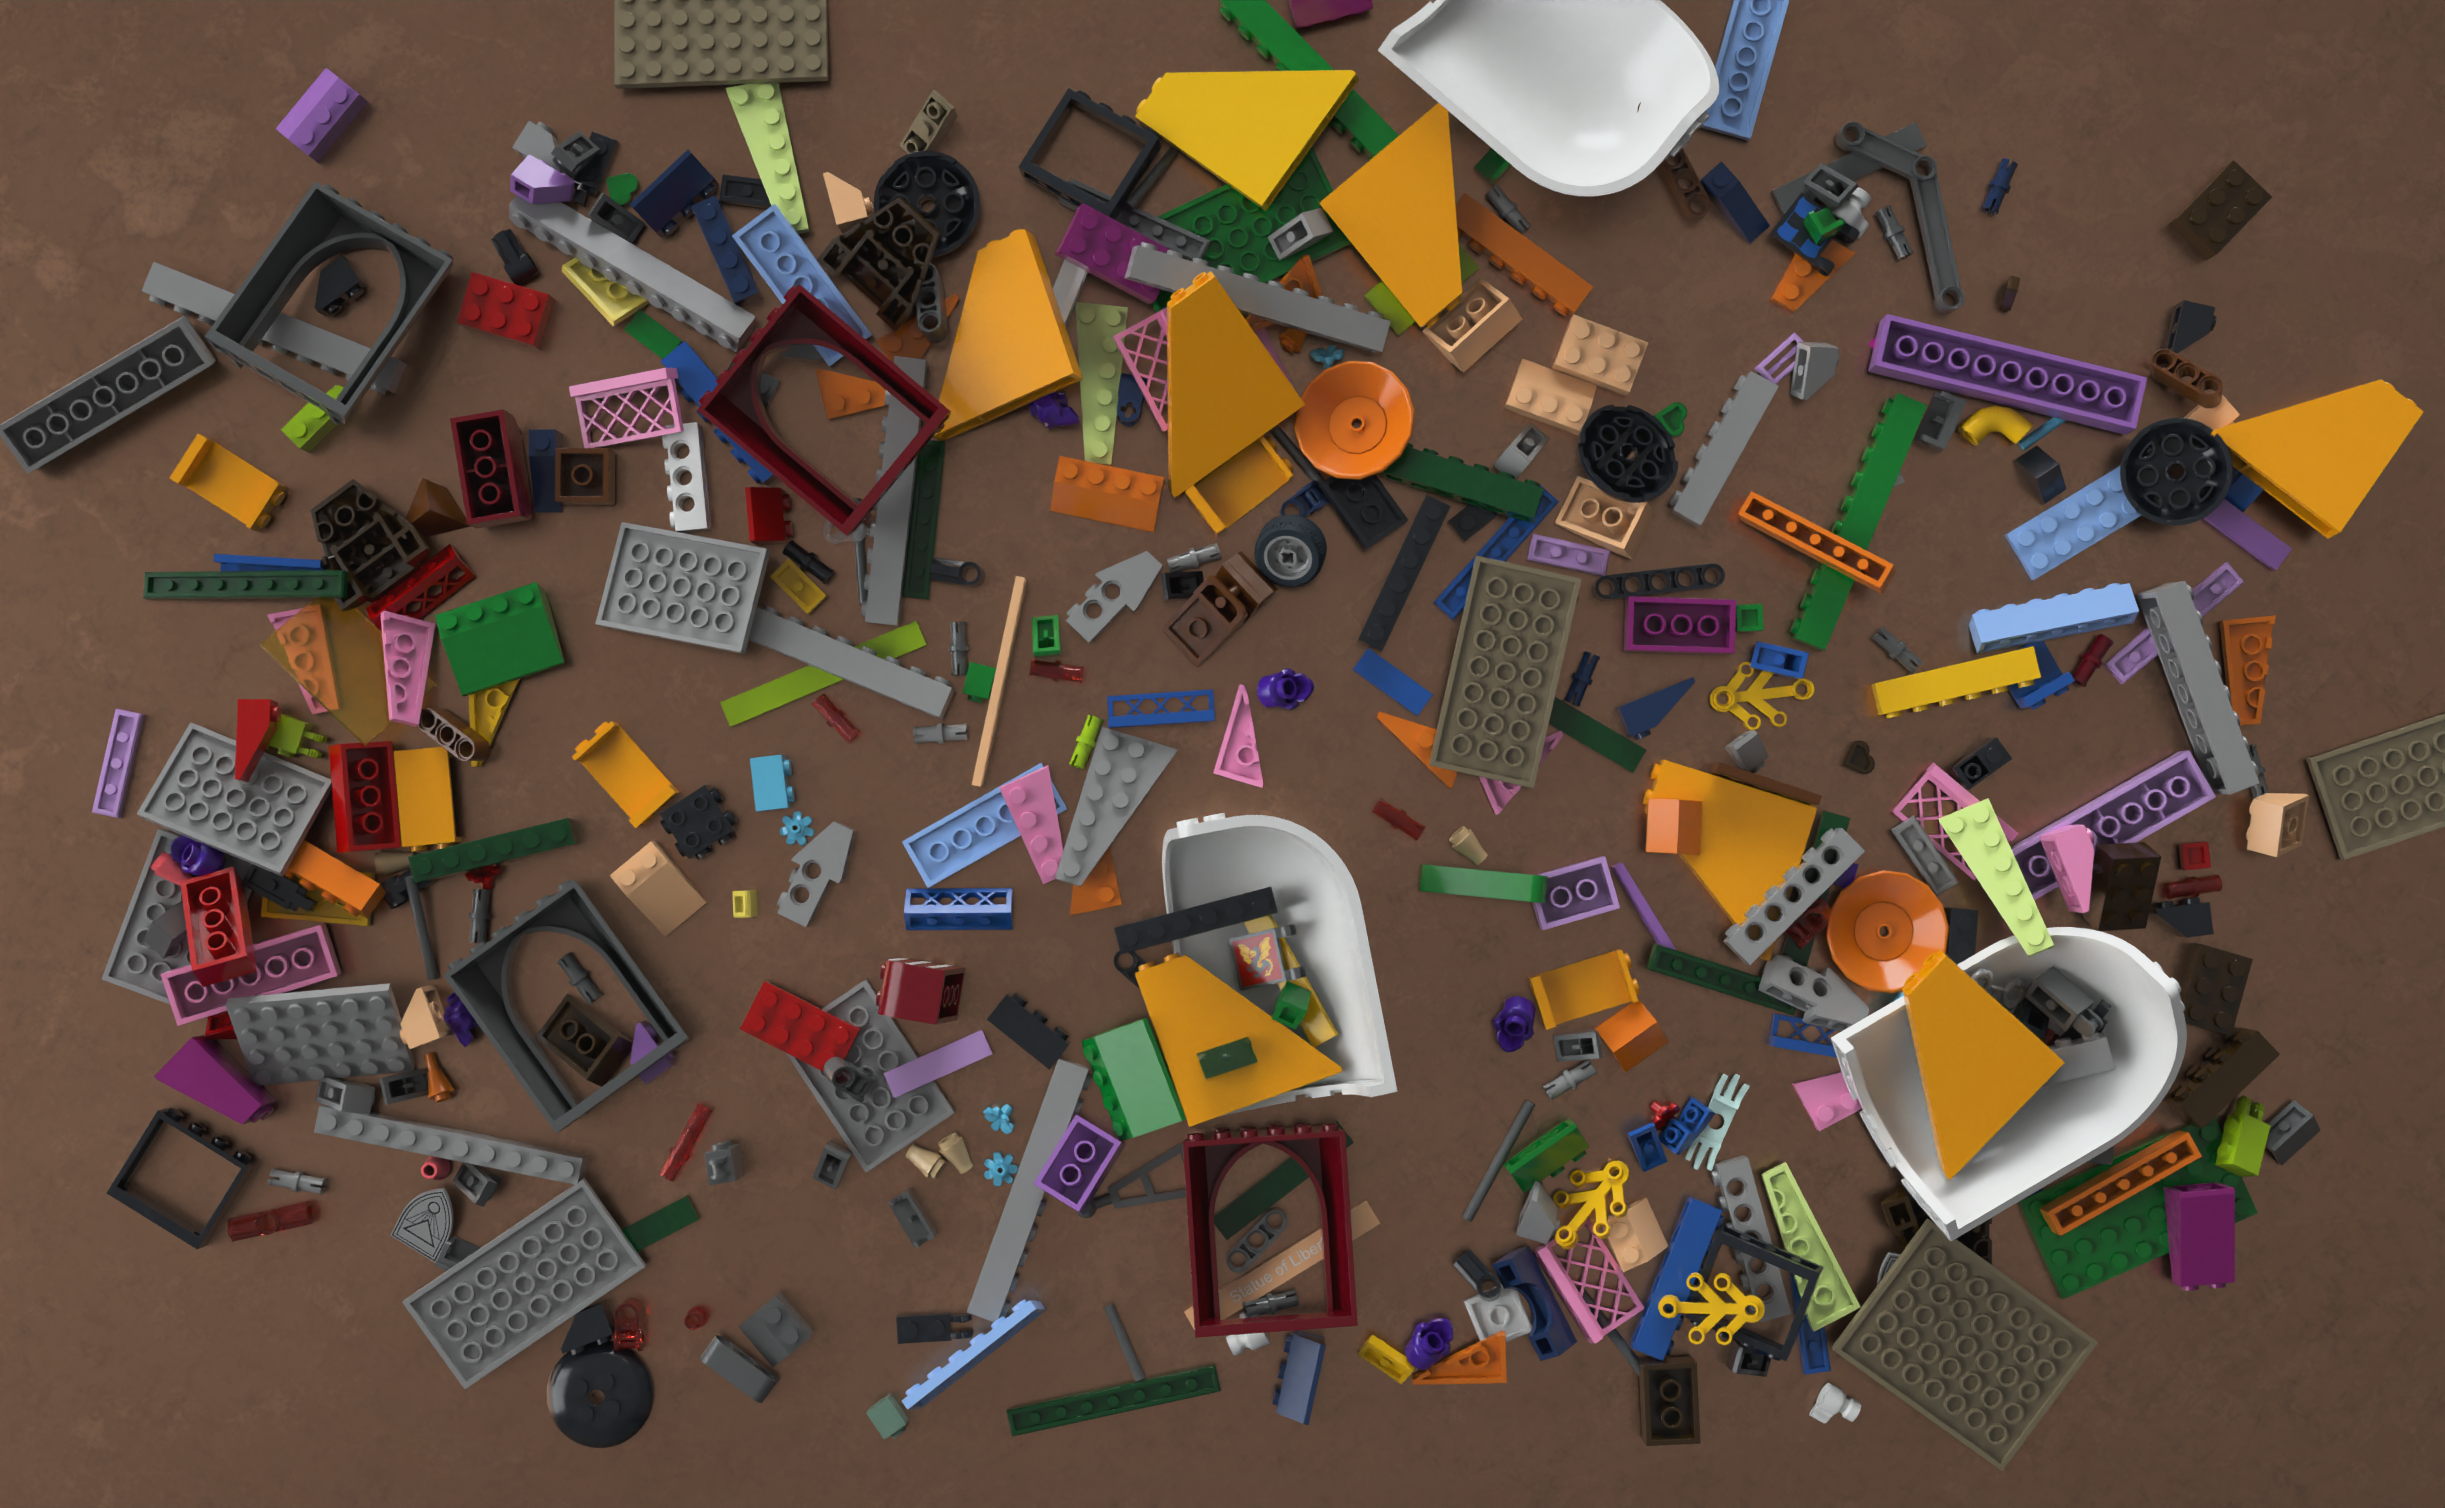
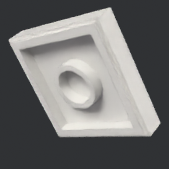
M1501 1285V1295L1492 1302L1484 1301L1478 1294L1463 1300L1480 1341L1495 1333L1505 1331L1506 1342L1528 1334L1532 1330V1325L1518 1291L1514 1289H1504ZM1496 1287L1484 1291V1293L1492 1294L1495 1292Z

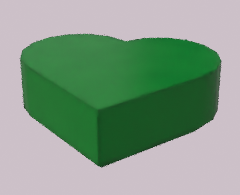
M631 173L606 178L610 198L622 207L628 206L632 201V195L639 190L640 184L638 179Z
M1672 403L1654 415L1663 424L1672 438H1676L1683 433L1685 428L1683 420L1687 416V409L1682 403Z

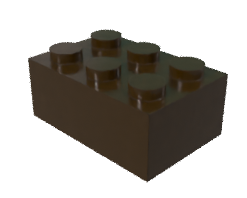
M2233 160L2224 166L2169 224L2208 260L2217 255L2272 196Z
M2145 842L2097 845L2093 861L2090 907L2088 912L2082 913V917L2097 931L2145 929L2162 856Z
M2191 943L2179 984L2181 987L2180 998L2185 1006V1011L2183 1012L2186 1025L2221 1035L2232 1036L2253 959L2203 944Z
M1692 1356L1666 1357L1663 1361L1657 1358L1638 1359L1642 1440L1646 1446L1701 1444L1697 1362Z

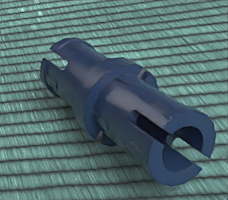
M2003 158L2001 160L1995 179L1990 181L1989 187L1991 189L1982 206L1985 212H1988L1993 202L1990 213H1999L2005 193L2010 191L2011 186L2009 184L2018 166L2015 161H2012L2008 170H2006L2010 159Z
M1586 651L1583 653L1584 655L1577 672L1573 673L1571 677L1573 682L1564 701L1571 703L1574 694H1577L1573 705L1578 707L1581 705L1587 686L1592 684L1593 680L1591 677L1598 660H1600V657L1594 654L1590 664H1588L1591 653Z

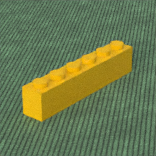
M2034 646L1878 682L1871 684L1878 715L1886 714L1887 719L1902 716V710L1912 708L1914 713L1929 709L1928 704L1939 702V707L1955 703L1954 698L1964 695L1966 700L1982 697L1981 691L1991 689L1992 694L2008 691L2007 685L2018 683V688L2034 685V679L2041 678Z

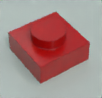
M2208 841L2179 844L2181 870L2211 868Z

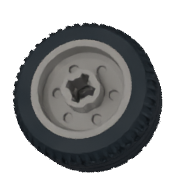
M1297 514L1280 515L1271 519L1262 528L1255 544V561L1261 573L1271 582L1284 587L1302 586L1313 580L1323 566L1327 553L1324 534L1317 527V524L1306 517Z

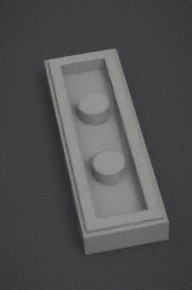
M1914 815L1891 829L1936 896L1959 883Z

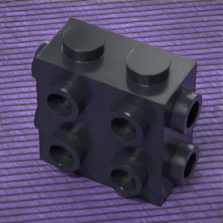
M704 785L660 813L663 818L660 821L661 825L669 835L671 833L677 840L675 847L682 857L687 856L688 859L696 857L700 860L712 852L710 848L715 844L719 843L722 846L734 838L732 833L738 830L734 825L738 823L737 819L729 809L726 811L720 803L723 801V798L716 787L711 789L710 785Z

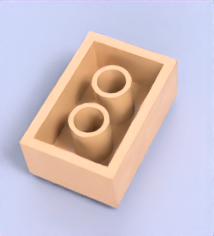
M1573 314L1552 369L1626 397L1630 393L1649 342Z

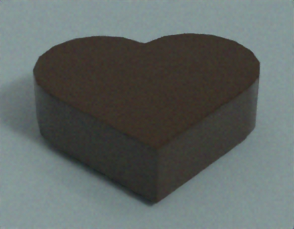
M2009 276L2000 304L2001 309L2011 310L2018 292L2020 277Z
M1861 740L1850 743L1840 766L1859 774H1869L1875 767V761L1869 755L1870 750L1867 743Z

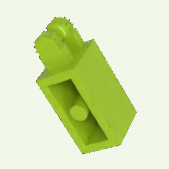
M339 384L335 385L326 394L336 399L344 387ZM308 402L281 431L299 449L310 452L337 424L331 421L325 411Z
M281 714V720L277 722V730L266 749L268 750L269 746L278 748V754L291 758L294 757V754H305L321 759V752L312 748H306L309 739H313V741L318 743H326L327 737L311 732L314 724Z
M2244 1095L2237 1100L2233 1115H2228L2224 1123V1132L2217 1150L2215 1165L2239 1177L2258 1176L2271 1125L2262 1122L2263 1112L2265 1111L2264 1105L2256 1101L2250 1106L2251 1099Z

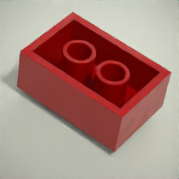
M472 272L456 323L473 331L541 350L555 299L543 292Z

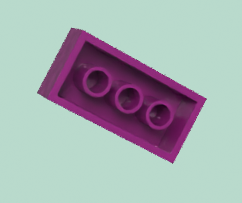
M1083 203L1077 208L1055 255L1145 303L1151 304L1155 302L1161 289L1124 279L1134 246H1141L1142 242L1157 246L1156 251L1167 253V250L1170 249Z
M1629 596L1625 598L1623 652L1734 654L1736 600Z

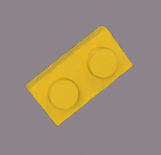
M790 558L770 576L808 615L828 597Z
M1373 1334L1357 1353L1358 1356L1400 1384L1415 1369L1405 1355L1399 1353Z

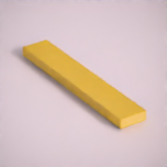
M1272 915L1243 922L1249 934L1278 928ZM1279 938L1286 970L1300 967L1285 938ZM1307 977L1289 980V982L1311 992L1307 1012L1300 1022L1311 1045L1317 1048L1339 1035ZM1286 981L1277 983L1281 990Z

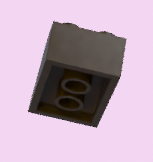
M569 994L564 997L536 1035L539 1041L583 1078L601 1087L609 1081L633 1046V1042L623 1033Z

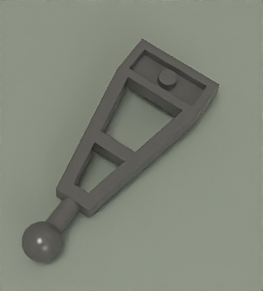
M1183 1143L1177 1144L1107 1188L1109 1193L1092 1199L1083 1215L1077 1211L1076 1213L1082 1218H1090L1097 1209L1112 1203L1114 1208L1117 1209L1186 1198V1188L1155 1193L1148 1172L1179 1153L1184 1163ZM1141 1178L1147 1195L1120 1199L1117 1191Z

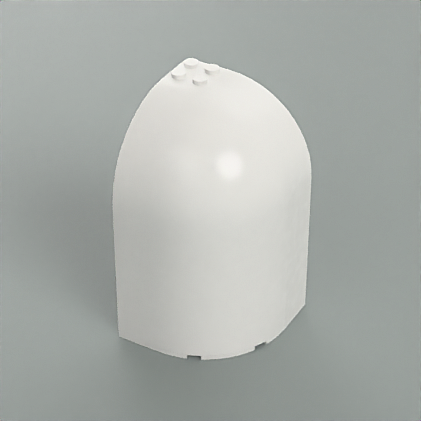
M1436 0L1434 3L1430 1L1412 17L1395 27L1378 49L1381 54L1527 178L1553 191L1575 196L1608 195L1624 190L1643 180L1670 155L1674 157L1681 148L1683 149L1693 137L1692 134L1710 116L1706 112L1716 101L1719 94V79L1707 51L1689 27L1661 0Z
M1225 813L1203 817L1204 822L1202 823L1198 822V818L1176 822L1177 828L1167 830L1162 850L1163 887L1167 914L1272 887L1278 913L1273 914L1272 917L1278 927L1295 925L1296 935L1284 938L1300 967H1305L1309 983L1339 1034L1316 1049L1341 1066L1342 1072L1224 1115L1297 1101V1095L1305 1094V1097L1318 1098L1342 1092V1095L1355 1094L1375 1097L1398 1092L1359 893L1350 872L1338 854L1324 840L1305 827L1273 816L1242 815L1226 818ZM1244 923L1172 941L1174 953L1179 952L1180 957L1187 955L1272 1017L1276 998L1281 992L1277 983L1240 991L1229 939L1249 934ZM1300 1024L1296 1030L1284 1025L1311 1045Z
M2053 927L2047 928L2055 947L2028 957L2013 935L1985 948L1958 964L1970 977L1979 968L1991 970L1993 973L1992 985L2002 988L2012 977L2025 979L2027 981L2026 987L2028 988L2038 976L2054 966L2095 1001L2091 1007L2092 1010L2096 1008L2102 999L2105 1000L2111 1007L2104 1016V1019L2108 1022L2102 1032L2107 1037L2115 1069L2041 1087L1951 1180L1940 1169L1904 996L1831 1037L1849 1093L1854 1101L1856 1099L1859 1100L1863 1109L1859 1114L1890 1167L1896 1166L1904 1177L1901 1182L1911 1196L1950 1241L1960 1237L2119 1143L2153 1113L2170 1090L2182 1065L2187 1044V1029L2183 1012L2185 1011V1006L2179 994L2181 987L2173 977L2169 978L2157 962H2152L2126 941L2107 933L2086 928ZM1978 979L1976 982L1984 987L1986 980ZM2012 987L2007 998L2014 1000L2018 996L2020 989ZM1998 992L1995 997L1999 1003L2001 1002L2002 992ZM2050 1019L2046 1037L2042 1041L2047 1046H2051L2062 1035L2064 1030Z

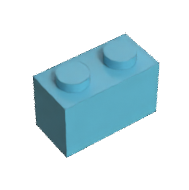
M785 755L750 758L756 812L792 808L791 802H795L793 786H789L788 776L792 775L790 760H786Z

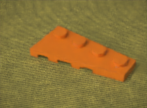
M2276 615L2220 621L2226 687L2231 694L2230 704L2232 709L2239 716L2240 726L2261 724L2265 696L2264 684L2265 677L2268 675L2269 665L2267 663L2269 649L2272 647L2273 638H2271Z

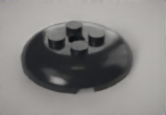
M936 151L913 152L893 162L894 164L884 175L882 174L876 186L874 213L895 199L902 197L941 233L933 257L950 253L961 246L975 229L980 213V195L971 173L955 158ZM927 200L935 203L934 208L929 212L921 209L922 203Z
M1612 404L1596 410L1584 422L1578 438V455L1581 465L1593 484L1610 497L1629 503L1651 501L1661 496L1671 486L1676 477L1678 461L1675 459L1674 441L1663 424L1650 413L1631 405L1620 407Z
M2168 418L2145 427L2130 442L2121 461L2120 480L2127 500L2142 516L2164 525H2186L2205 518L2222 503L2232 481V459L2223 439L2218 434L2212 436L2213 430L2205 424L2187 418ZM2174 465L2184 468V475L2178 480L2172 479L2168 475L2169 469Z
M596 1341L586 1344L587 1349L580 1353L572 1355L571 1351L567 1352L554 1366L547 1384V1405L552 1420L566 1437L583 1446L608 1448L629 1440L645 1424L654 1403V1385L648 1367L637 1353H633L618 1342L607 1341L597 1345ZM595 1389L603 1392V1402L597 1401L592 1396Z

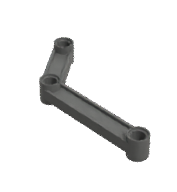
M1848 122L1836 134V144L1839 148L1855 153L1910 180L1935 295V307L1944 314L1955 311L1963 305L1965 295L1961 290L1936 172V161L1930 156H1923L1868 130L1858 122ZM1845 131L1854 133L1856 137L1855 142L1846 139ZM1917 165L1926 167V176L1918 173ZM1945 294L1953 296V306L1945 302Z

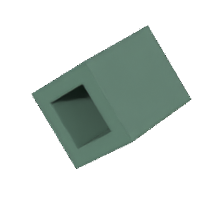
M892 1393L871 1406L866 1412L884 1440L890 1435L894 1439L906 1430L905 1425L909 1421V1418Z

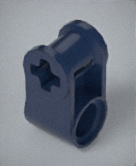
M1121 373L1117 417L1122 425L1131 427L1140 421L1145 397L1133 375ZM1142 378L1146 385L1147 379ZM1128 407H1131L1133 413L1127 418L1125 417V411H1127Z
M1313 480L1282 504L1279 516L1284 515V510L1292 506L1298 510L1299 516L1307 518L1330 502L1317 488L1316 480Z

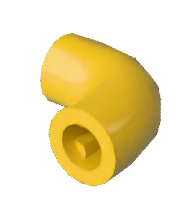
M1994 405L1981 408L1971 414L1959 425L1958 431L1964 439L1973 445H1978L1992 432H2000L2016 444L2034 424L2012 408Z

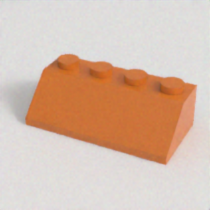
M1059 456L1050 511L1154 533L1165 479L1161 476Z

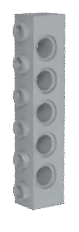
M1843 828L1829 829L1820 838L1822 843L1816 849L1811 847L1801 857L1804 861L1797 868L1792 866L1782 876L1785 880L1778 887L1773 885L1765 892L1763 896L1766 899L1759 906L1754 904L1746 911L1744 915L1747 918L1740 925L1735 923L1726 931L1725 934L1728 937L1723 942L1745 964L1751 965L1865 852ZM1828 849H1832L1836 854V859L1832 864H1828L1824 859V854ZM1809 868H1813L1817 873V878L1812 883L1805 879V872ZM1790 887L1796 888L1798 892V897L1793 902L1788 901L1786 898V891ZM1771 906L1777 907L1779 911V916L1774 921L1769 920L1767 917V910ZM1752 925H1757L1760 929V934L1755 940H1751L1748 936V929Z
M1741 1155L1714 1163L1715 1170L1711 1171V1176L1715 1187H1720L1722 1196L1718 1197L1722 1213H1727L1729 1220L1725 1225L1745 1234L1753 1232L1757 1239L1772 1245L1748 1157ZM1739 1180L1741 1183L1740 1191L1736 1194H1731L1729 1192L1730 1183ZM1746 1206L1748 1208L1747 1217L1742 1220L1737 1219L1736 1212L1738 1208ZM1732 1249L1736 1264H1741L1743 1270L1740 1280L1744 1291L1748 1290L1749 1295L1759 1297L1758 1289L1761 1285L1767 1284L1770 1287V1292L1767 1296L1759 1297L1765 1306V1313L1759 1322L1791 1314L1779 1268L1763 1261L1760 1270L1752 1271L1750 1267L1751 1262L1757 1258ZM1748 1305L1750 1314L1755 1313V1307Z

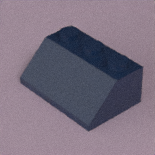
M687 150L629 205L662 238L664 235H671L677 229V223L683 217L688 218L694 213L692 205L699 203L703 199L710 198L717 189L715 187L719 183L696 157Z
M1297 1330L1292 1331V1336H1286L1283 1352L1288 1353L1286 1363H1280L1278 1378L1282 1379L1280 1389L1275 1388L1272 1404L1276 1405L1277 1414L1309 1425L1326 1347L1324 1336Z

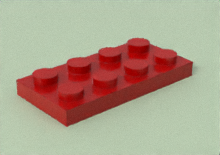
M764 981L740 1030L824 1071V1065L829 1059L833 1057L846 1059L860 1028Z

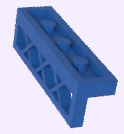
M214 554L213 561L220 563V571L327 570L322 560Z
M1213 689L1107 696L1109 728L1215 721ZM1208 695L1209 710L1197 711L1190 705L1197 696ZM1191 696H1192V698H1191L1188 702H1186V701L1182 698V697H1191ZM1175 697L1185 704L1179 712L1170 713L1164 707L1170 698ZM1166 698L1161 704L1156 700ZM1145 699H1151L1159 706L1153 714H1143L1137 707ZM1129 700H1139L1135 706L1129 702ZM1125 701L1132 709L1126 716H1114L1113 702ZM1187 707H1189L1192 710L1183 712ZM1160 709H1163L1166 713H1158V712H1159ZM1134 710H1135V711L1138 712L1140 715H1131V714H1132V713L1134 712Z
M906 889L904 906L906 930H1013V889ZM996 897H1007L1006 904L995 905L991 901ZM912 898H924L926 900L922 905H911ZM942 898H951L953 900L948 905H941L938 901ZM968 898L980 900L975 905H968L964 902Z
M1773 1014L1768 1045L1837 1058L1833 1043L1828 1038L1836 1030L1830 1029L1825 1033L1820 1026H1816L1821 1036L1813 1042L1807 1041L1801 1031L1811 1024L1803 1022V1018ZM1779 1020L1789 1021L1796 1031L1787 1037L1777 1036ZM1795 1023H1800L1804 1025L1798 1028ZM1798 1034L1802 1040L1793 1037ZM1825 1039L1828 1044L1819 1043V1042H1820L1821 1040Z

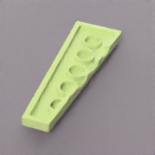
M779 83L744 84L726 88L771 206L773 204L778 206L798 234L810 232Z
M1076 302L1079 368L1083 377L1080 380L1085 461L1112 466L1119 397L1118 390L1123 364V356L1112 337L1126 330L1128 307ZM1123 337L1121 340L1125 345V337Z
M1989 798L1939 818L1941 826L1980 882L2028 957L2055 947Z
M1784 1162L1761 1174L1785 1251L1824 1267L1806 1312L1811 1330L1816 1331L1861 1308L1787 1163ZM1793 1274L1800 1297L1802 1298L1808 1280Z

